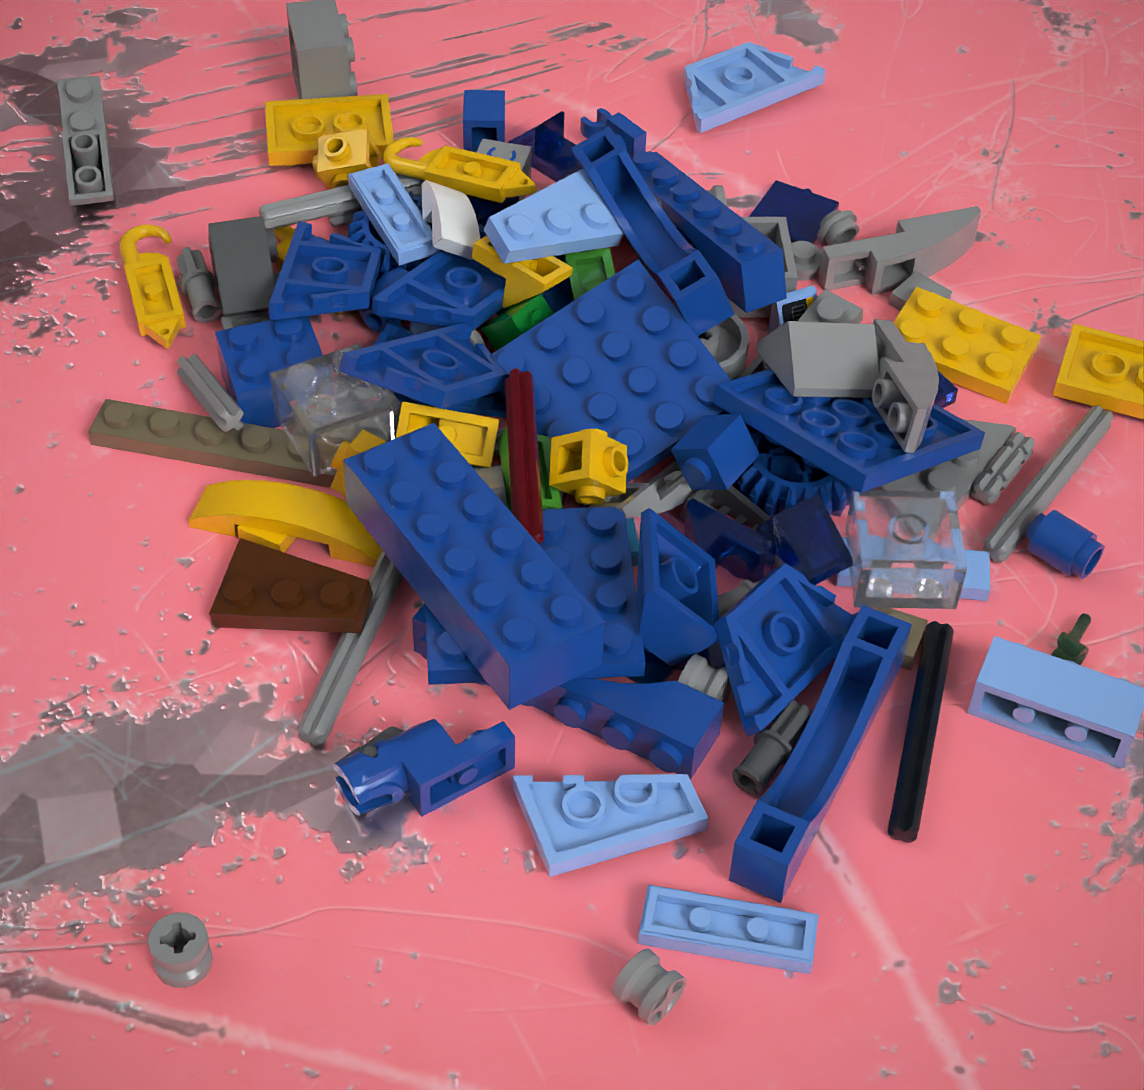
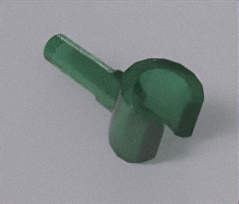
M1086 613L1081 614L1071 631L1068 633L1062 632L1057 639L1058 647L1051 653L1052 656L1073 661L1078 665L1083 663L1088 655L1089 648L1082 644L1080 640L1092 621L1090 615Z

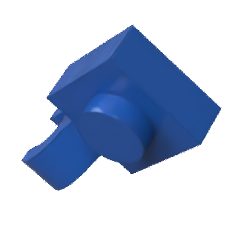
M599 108L597 109L596 122L590 121L585 116L581 117L580 132L585 138L588 139L609 126L625 147L631 159L638 153L646 152L647 132L620 112L611 115L607 110Z

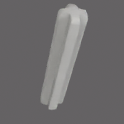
M192 354L188 358L183 355L179 357L177 363L180 367L177 370V374L218 427L224 432H228L232 428H235L237 431L240 430L244 425L241 421L244 412L200 357L196 354Z

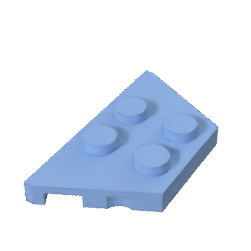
M746 42L684 66L683 80L696 130L699 133H703L824 84L826 70L817 65L810 71L793 66L794 57L780 52H771L766 47Z

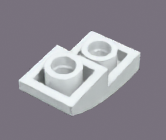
M425 180L421 185L423 221L432 223L433 247L473 260L471 258L473 244L480 239L476 214L470 200L462 192Z

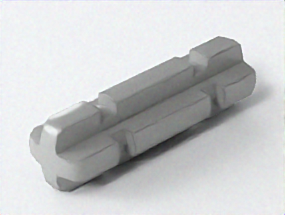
M1015 432L1005 442L1006 446L1001 447L984 469L985 472L981 473L973 483L974 488L971 491V495L975 500H981L985 505L995 503L1002 494L1000 491L1009 485L1022 468L1021 464L1026 463L1033 454L1032 448L1035 446V442L1032 437H1025L1022 432Z

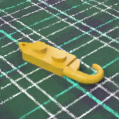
M415 137L395 140L387 146L383 153L384 163L389 164L395 173L424 181L428 180L466 195L503 203L507 197L531 195L537 192L535 183L522 172L519 162L447 145L426 153L418 161L397 156L405 148L422 146V139Z
M143 224L135 226L124 233L120 239L119 250L140 335H149L166 349H169L178 331L186 328L184 312L168 256L160 253H139L137 242L146 237H158L165 244H170L172 238L169 232L160 226Z

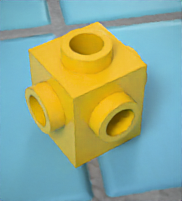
M367 128L342 131L318 137V155L313 157V169L316 178L319 181L322 180L328 190L349 185L348 174L381 165V152Z
M584 429L579 432L551 438L549 486L575 496L576 502L586 505L602 504L605 502V497L626 493V473L629 467L627 445L609 438L607 432L599 429Z

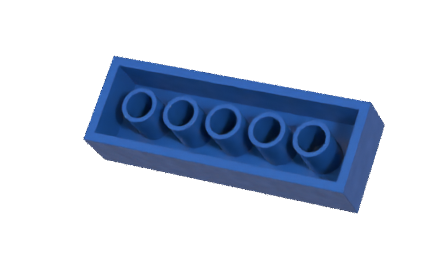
M435 423L343 460L346 504L509 710L602 665L605 621Z

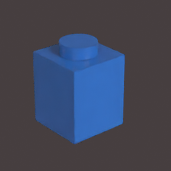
M464 90V150L477 152L482 139L505 142V90Z
M740 414L704 415L671 449L681 469V473L691 490H728L760 455Z

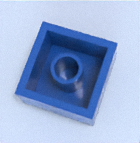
M308 316L268 320L215 331L221 374L227 392L244 412L241 418L243 423L276 428L301 422L303 413L309 409L334 412L330 372Z

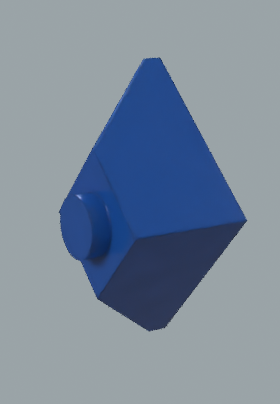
M646 509L641 512L636 589L638 636H642L645 651L653 653L672 667L718 643L714 623L719 619L715 559L652 509Z

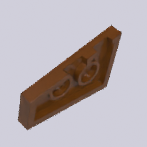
M240 538L209 615L214 626L220 628L360 633L373 597V591L369 580Z

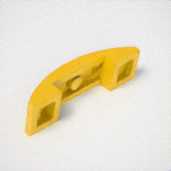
M232 480L207 485L188 520L189 527L233 537L237 536V527L241 525L329 544L330 558L375 567L382 552L378 543L348 507L346 500L314 489L281 482Z

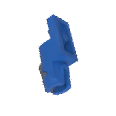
M436 719L419 723L405 731L391 726L362 747H357L334 763V769L338 773V776L335 777L336 785L346 804L358 816L373 809L398 802L403 799L405 794L422 817L514 769L515 735L505 722L502 721L487 730L473 732L463 742L456 745Z

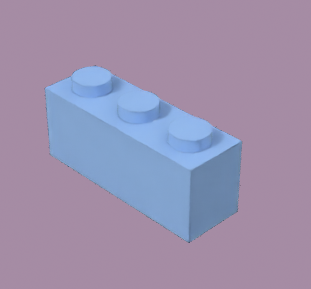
M994 636L976 680L967 714L1123 768L1144 709V687L1130 683L1125 679L1116 678L1078 665L1073 661L1063 660L1034 650L1021 643L1011 642Z

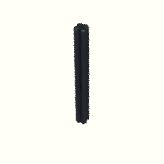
M932 621L926 625L887 830L890 838L902 840L906 843H911L917 839L954 634L952 626L948 623L940 624L937 621Z

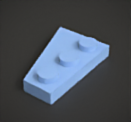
M584 169L490 216L484 228L486 235L504 264L618 246L624 235V232Z
M688 774L621 775L616 781H584V775H563V781L533 782V775H513L514 793L549 877L707 831L709 818Z

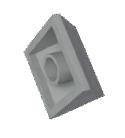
M788 321L760 339L757 343L756 350L789 393L795 397L872 398L874 384L880 378L874 324Z

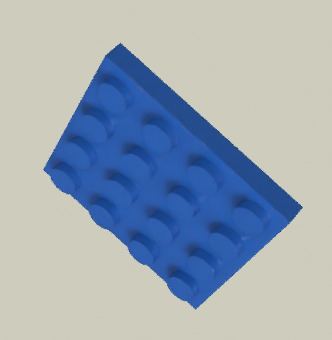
M638 259L490 355L507 373L506 378L510 377L509 372L514 368H519L521 372L529 371L533 375L537 434L548 436L551 441L552 437L579 432L584 429H599L607 432L609 438L627 445L629 467L626 473V483L671 455V449L704 415L729 414V412L712 403L716 385L731 381V379ZM504 381L503 388H502V391H500V393L503 395V397H504L505 400H506L505 381ZM579 503L582 508H588L590 506Z
M772 369L717 384L712 403L729 412V414H740L745 424L765 434V438L771 443L785 446L801 456L807 465L826 471L839 479L841 485L845 488L860 493L979 450L985 432L933 404L921 444L914 453L904 452L874 406L872 398L795 397L789 393Z
M616 507L542 509L544 541L539 545L605 621L602 665L574 679L644 676L646 661L642 636H638L637 597L625 514L616 509ZM425 604L428 685L487 682Z

